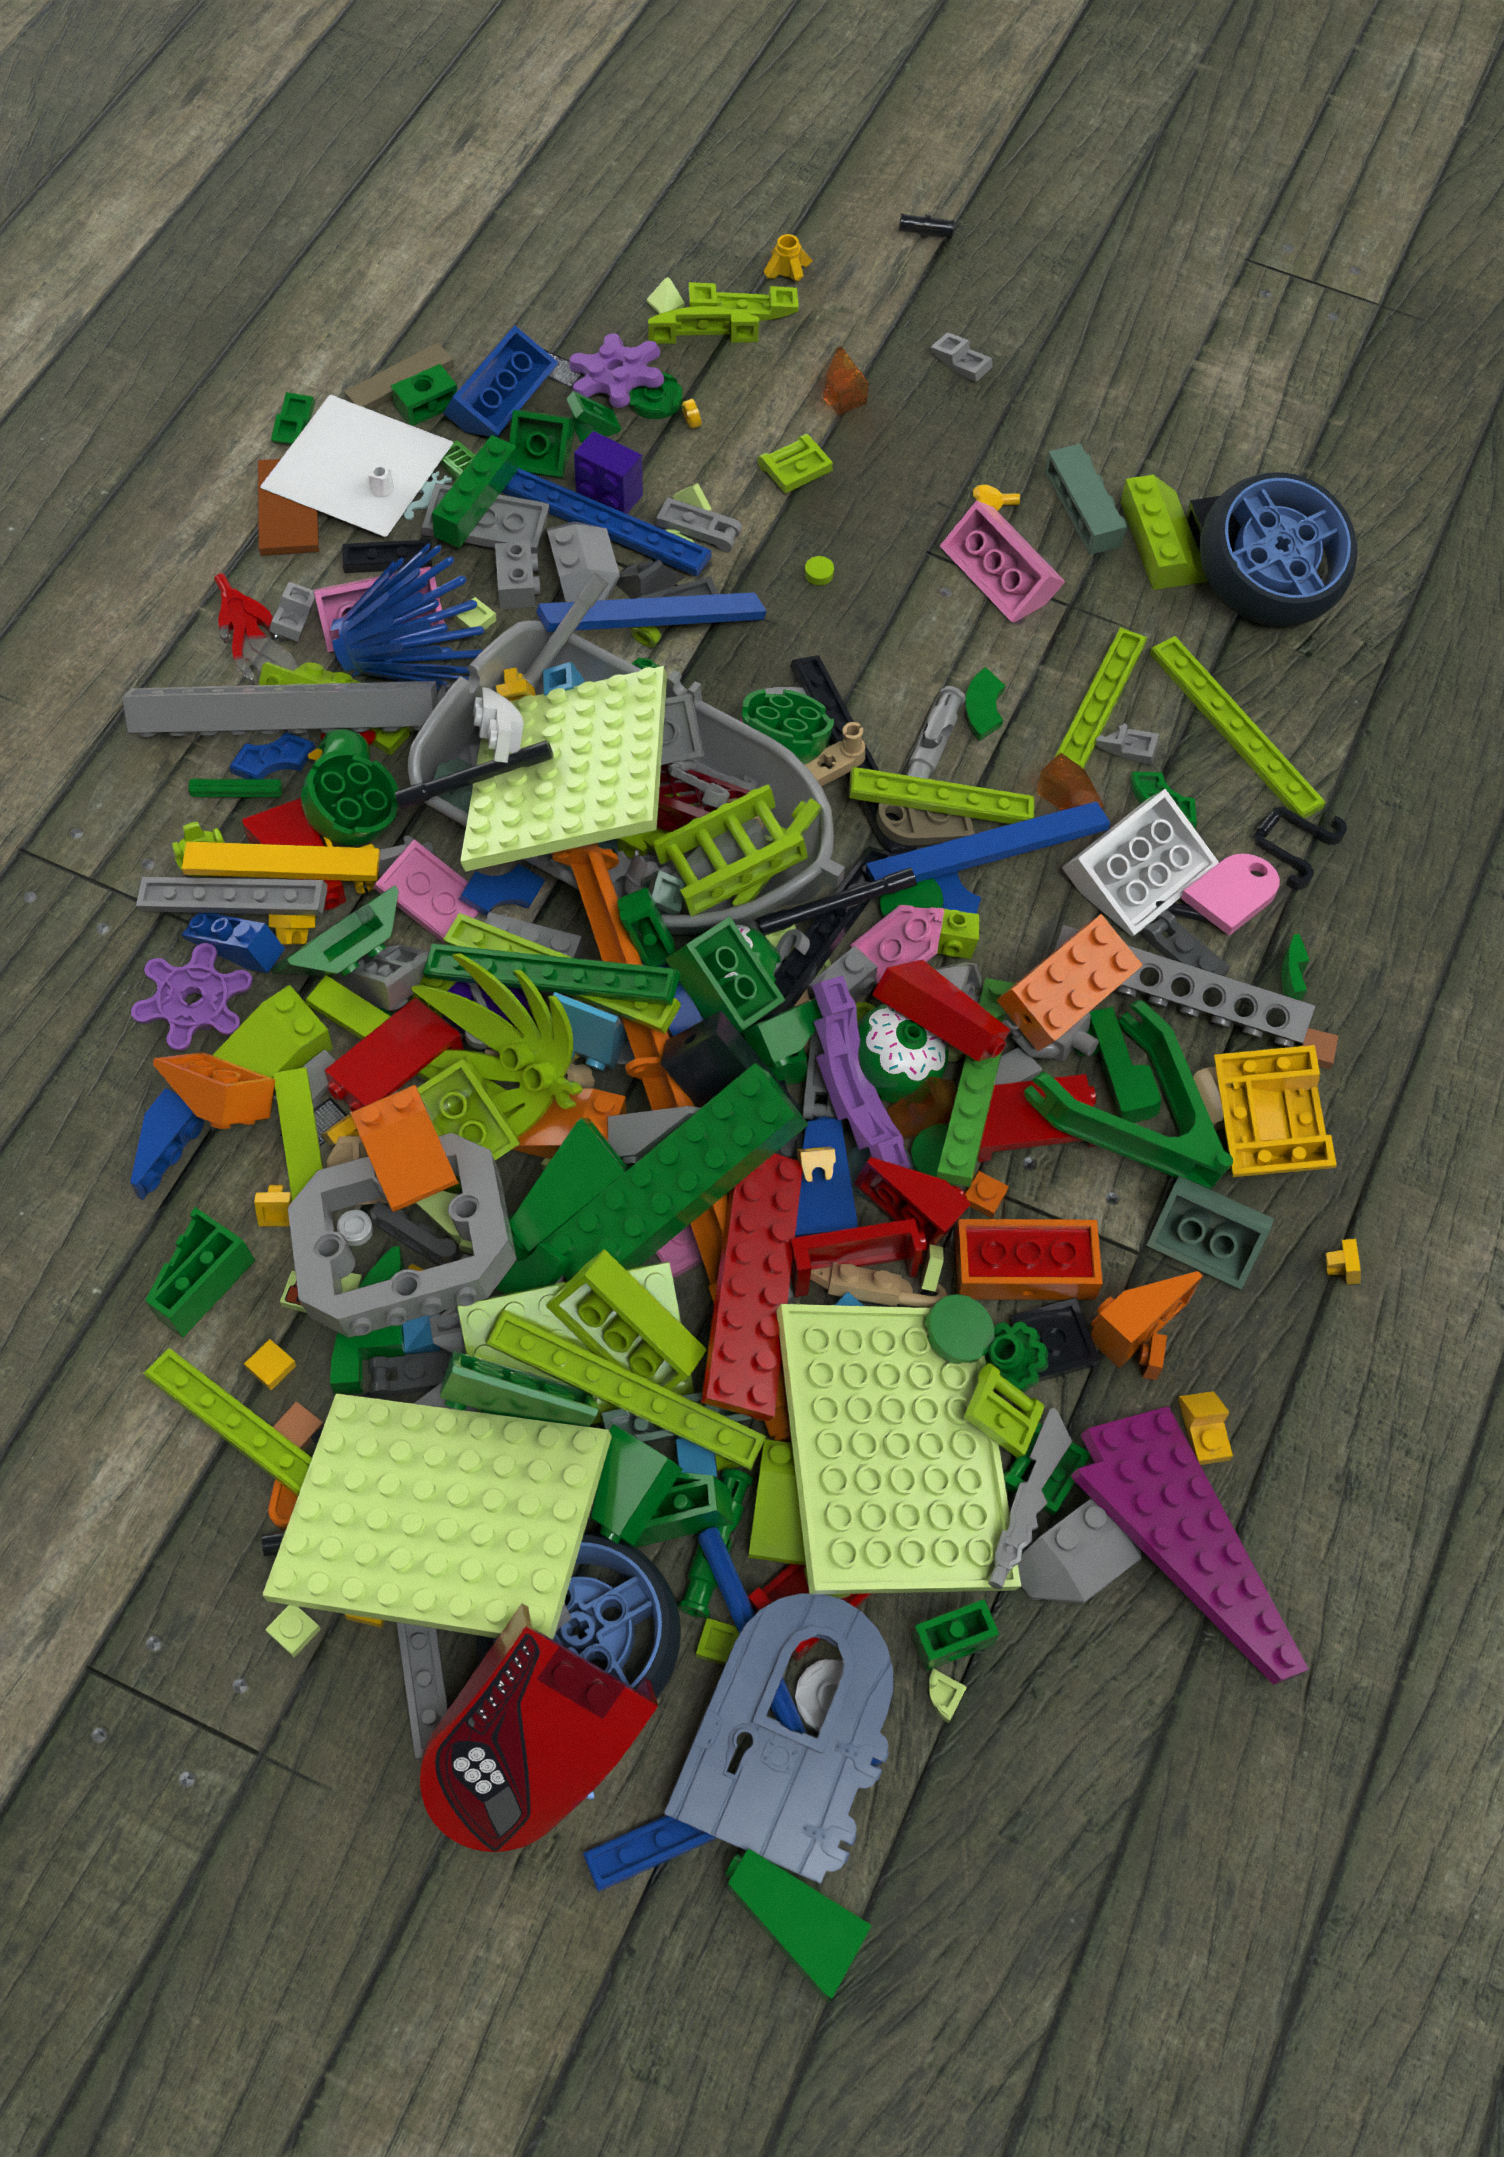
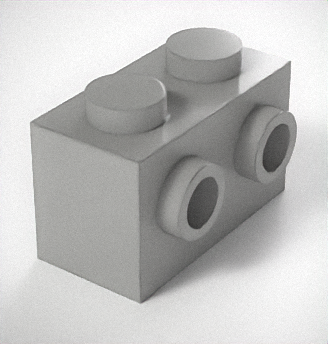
M530 541L495 544L500 609L536 607L535 595L541 594L539 576L533 577V572L539 571L537 553L531 554Z
M854 946L811 982L807 990L809 1000L815 998L812 985L843 975L850 996L856 1002L862 996L870 993L875 987L878 966Z

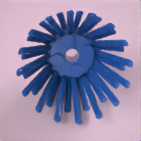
M428 543L399 571L397 570L403 564L404 558H400L396 563L393 561L345 616L333 620L331 631L339 629L340 638L332 640V645L342 668L346 672L355 670L352 677L355 678L366 674L400 682L436 681V686H447L448 683L442 679L457 680L460 675H450L451 673L470 674L467 669L468 667L392 663L476 658L483 651H452L449 647H440L438 645L416 647L484 633V628L481 626L446 632L448 626L444 623L431 626V623L475 609L477 607L475 600L408 621L437 608L439 601L436 598L466 583V577L459 576L424 595L418 592L427 586L429 579L450 566L454 561V557H447L419 576L420 568L440 552L441 545H437L423 556L430 548V543ZM461 676L466 680L469 679V676Z

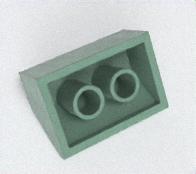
M1178 1176L1146 1246L1242 1290L1270 1232L1274 1219Z

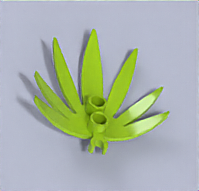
M460 953L452 954V957L474 978L518 1029L498 1014L465 997L423 985L411 987L414 993L450 1020L500 1053V1057L476 1051L447 1049L428 1065L445 1070L468 1056L483 1079L519 1082V1088L493 1095L503 1113L525 1104L507 1119L517 1138L527 1132L542 1118L554 1098L563 1109L576 1106V1103L570 1099L569 1093L572 1095L582 1093L583 1089L579 1083L575 1081L569 1082L564 1078L573 1054V1033L569 1018L555 995L548 997L551 1008L550 1014L540 992L522 970H514V973L527 997L537 1026L524 1006L501 981L485 968Z

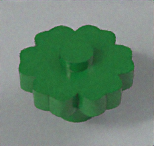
M1001 1322L994 1328V1340L990 1345L989 1351L985 1354L986 1365L991 1363L998 1368L1003 1378L1024 1393L1030 1387H1034L1039 1383L1038 1372L1048 1368L1047 1358L1049 1351L1043 1343L1039 1342L1040 1335L1034 1328L1028 1327L1023 1322H1017L1011 1328L1007 1323Z

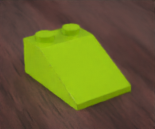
M288 985L262 1002L213 1056L273 1078V1073L302 1068L323 1050L331 1051L333 1045L328 1029L291 985Z
M468 1056L417 1088L438 1137L449 1133L456 1134L491 1150L495 1160L521 1144L486 1082Z
M765 1439L748 1558L806 1566L792 1443Z

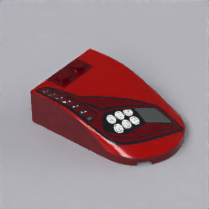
M522 1603L440 1721L425 1746L420 1764V1790L423 1804L429 1817L447 1837L462 1846L474 1850L505 1852L525 1847L539 1840L557 1826L600 1785L640 1734L658 1707L651 1681L644 1678L635 1690L532 1628L529 1608Z

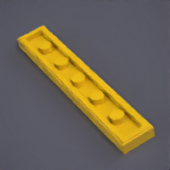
M186 842L182 871L184 875L377 882L381 854L378 848Z

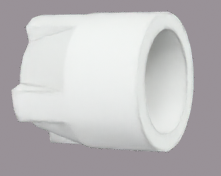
M377 463L373 464L368 474L371 492L379 497L391 494L394 485L390 467L378 465Z

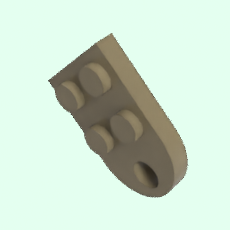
M879 803L876 811V821L883 834L892 841L903 845H935L975 834L970 817ZM886 814H896L900 818V820H890L886 816Z

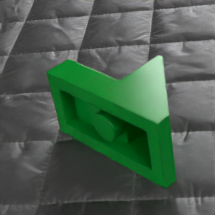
M575 391L566 398L572 410L571 415L575 419L574 430L581 443L585 441L592 431L606 437L617 434L622 430L612 409Z

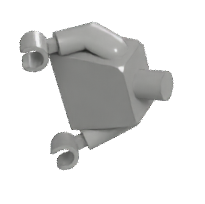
M1090 1012L1055 1042L1040 1051L1034 1048L1007 1013L1005 1018L1009 1021H1002L1010 1029L1009 1034H1013L1012 1038L1028 1056L1033 1058H1053L1063 1061L1074 1048L1089 1057L1099 1043L1098 1039L1087 1033L1091 1019Z

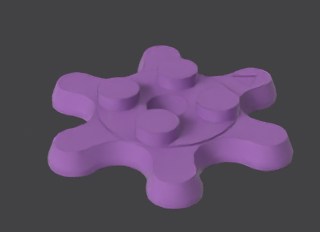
M614 333L605 336L603 345L599 348L598 353L591 355L575 353L570 357V370L585 375V377L573 384L572 392L575 391L587 398L595 393H606L610 396L609 402L613 407H625L630 402L629 392L637 386L656 388L664 383L662 372L657 368L647 366L649 362L660 356V348L654 341H646L633 348L624 347L619 335Z
M202 943L196 946L192 952L191 961L182 967H173L162 958H154L147 962L144 971L146 976L157 984V991L151 998L136 1002L132 1006L131 1015L135 1021L141 1024H149L158 1020L167 1021L170 1024V1030L166 1039L168 1046L175 1051L183 1052L189 1048L193 1035L199 1029L208 1030L215 1028L219 1033L231 1036L240 1027L239 1017L227 1008V1003L232 997L244 994L250 990L253 983L252 976L246 970H236L229 974L217 972L214 969L217 951L209 943ZM192 993L202 995V998L195 1003H191V1006L185 1002V998Z

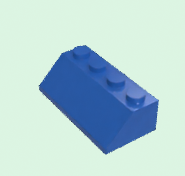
M514 325L452 397L443 414L467 433L497 437L512 420L513 410H520L559 362Z

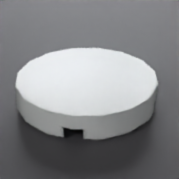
M819 1660L806 1668L798 1680L795 1693L797 1711L804 1724L817 1734L821 1730L841 1680L844 1660Z

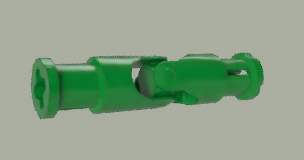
M725 1468L722 1470L721 1477L723 1478L722 1483L730 1488V1493L732 1494L731 1502L734 1524L719 1527L718 1530L730 1554L732 1545L729 1535L740 1523L744 1511L742 1502L747 1487L752 1486L753 1478L742 1471ZM698 1542L687 1575L689 1585L684 1599L678 1602L677 1607L689 1616L707 1619L710 1615L708 1606L712 1593L719 1586L708 1561L703 1557V1549L700 1542Z

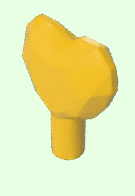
M987 484L977 485L973 489V496L977 501L990 505L997 511L1003 505H1020L1019 493L1002 494L997 488Z

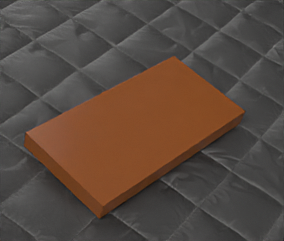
M281 459L258 460L260 556L319 552L318 510L262 489L261 485Z

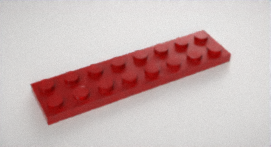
M774 1153L729 1191L701 1401L704 1404L765 1421H770L775 1416L782 1355L776 1309L781 1304L788 1303L793 1259L791 1238H795L803 1171L798 1160Z

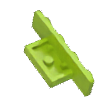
M265 662L262 665L259 685L361 683L352 679L349 674L343 672L333 673L323 669L322 665L313 662L304 663L294 671Z

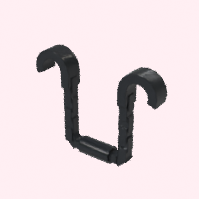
M1283 806L1277 807L1267 815L1257 828V833L1254 834L1255 844L1302 873L1304 877L1299 878L1293 874L1288 877L1286 885L1290 888L1301 890L1309 886L1314 875L1312 866L1300 857H1295L1266 840L1264 837H1267L1280 820V817H1283L1309 832L1319 841L1328 845H1336L1343 840L1347 831V825L1343 819L1334 816L1331 828H1334L1337 833H1331Z

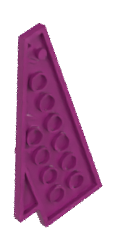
M1163 1407L1086 1429L1081 1434V1437L1095 1464L1078 1468L1071 1474L1073 1480L1273 1685L1297 1677L1309 1670L1170 1407Z

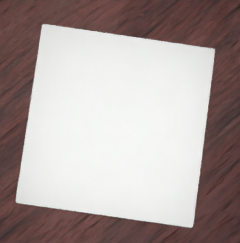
M329 395L263 482L261 488L387 537L450 449L453 441ZM376 463L385 467L389 466L391 469L394 489L391 494L384 497L374 495L370 489L368 474L372 469V465Z

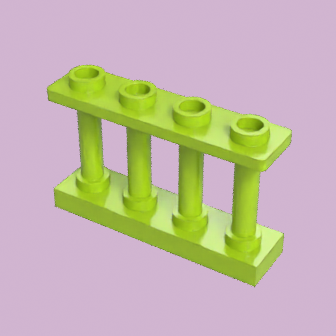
M768 784L759 789H753L747 795L731 803L723 804L717 810L701 818L693 819L689 824L673 832L666 833L652 842L659 863L664 864L671 860L686 884V887L680 889L685 908L691 917L808 858L805 841L800 832L797 830L786 835L771 812V809L776 804L772 789ZM757 816L760 817L775 841L759 850L755 848L741 825ZM727 831L731 832L745 855L744 858L730 865H727L712 840ZM699 845L716 870V872L700 880L697 879L683 853Z

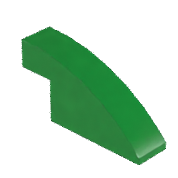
M400 1246L392 1247L369 1271L358 1289L391 1280L396 1273L404 1270V1260ZM403 1324L384 1327L363 1336L349 1338L339 1332L337 1333L330 1373V1385L334 1396L335 1394H363V1360L380 1356L387 1358L406 1356Z

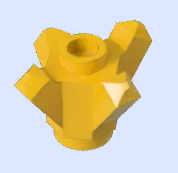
M785 234L778 238L775 248L771 251L772 257L764 269V273L767 279H776L778 275H782L798 282L804 276L801 266L803 265L806 268L813 260L801 248L799 239L796 236Z

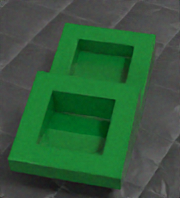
M285 392L281 414H276L271 442L292 445L311 420L316 402L313 396Z
M1300 933L1293 934L1285 952L1281 979L1283 995L1302 1001L1307 992L1302 975L1310 960Z

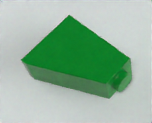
M613 1424L609 1430L612 1438L599 1479L591 1518L603 1525L599 1532L616 1544L623 1538L634 1546L683 1469L663 1454Z

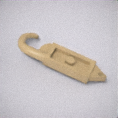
M834 1262L833 1267L811 1270L810 1280L828 1289V1294L840 1297L849 1292L857 1300L894 1307H897V1304L915 1308H932L938 1301L947 1296L945 1288L940 1284H937L936 1296L913 1293L911 1284L901 1278L902 1275L884 1270L877 1271L857 1267L852 1264Z

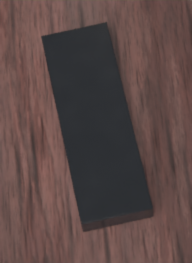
M431 539L343 544L344 573L385 571L393 561L396 563L400 558H404L403 564L397 570L399 571L428 543H430V548L423 556L432 550ZM430 559L421 568H432V559Z

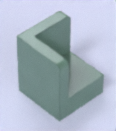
M660 870L643 878L641 886L649 889L662 915H675L680 912L683 902L680 889L686 887L683 880Z

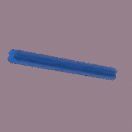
M711 1527L702 1531L698 1535V1539L740 1634L743 1627L755 1616V1613L718 1528ZM782 1677L771 1703L776 1720L781 1722L780 1724L790 1731L800 1732L801 1735L802 1733L807 1734Z

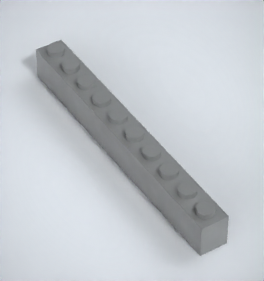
M436 681L131 688L122 696L128 733H139L141 737L154 736L158 732H169L170 736H182L193 731H199L200 735H214L218 731H230V734L240 735L248 733V730H260L262 734H273L278 732L279 729H290L292 733H305L309 729H321L322 732L327 733L340 728H351L355 732H364L370 730V727H382L384 731H396L401 729V727L413 726L414 730H420L438 704Z

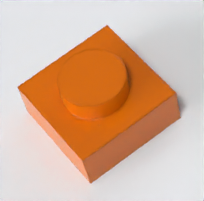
M978 1171L971 1187L966 1192L967 1200L972 1203L969 1207L993 1218L1008 1192L1009 1186Z
M1153 1333L1148 1344H1142L1139 1364L1144 1365L1143 1378L1157 1380L1164 1364L1167 1335Z

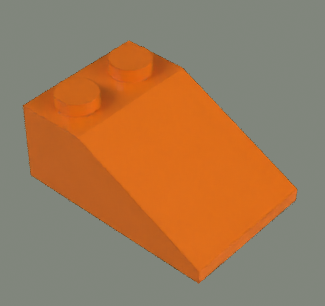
M205 1052L154 1058L153 1066L197 1117L209 1121L210 1126L228 1129L231 1128V1124L253 1125L256 1120L270 1118L275 1079Z
M416 1085L351 1112L360 1138L393 1212L459 1184Z
M582 1088V1093L575 1095L569 1093L570 1099L576 1103L575 1107L569 1109L561 1108L554 1098L542 1118L527 1132L518 1137L521 1144L512 1150L552 1159L575 1123L581 1118H590L608 1141V1116L627 1114L626 1096L594 1088Z
M1196 1271L1123 1291L1116 1299H1113L1111 1296L1108 1297L1097 1309L1096 1312L1099 1315L1091 1323L1094 1327L1091 1337L1095 1346L1120 1368L1141 1349L1143 1343L1146 1344L1150 1340L1153 1333H1158L1189 1304L1203 1275Z

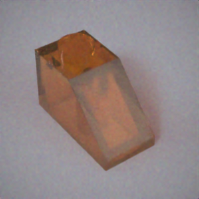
M842 346L836 349L826 374L825 389L823 390L825 402L827 405H831L839 415L867 404L869 388L868 381Z
M1063 753L1058 754L1041 770L1036 792L1061 811L1095 801L1103 810L1104 804L1086 771Z
M929 1077L915 1091L890 1107L887 1113L898 1131L902 1134L903 1140L918 1136L922 1130L932 1125L950 1122L958 1090L952 1080Z

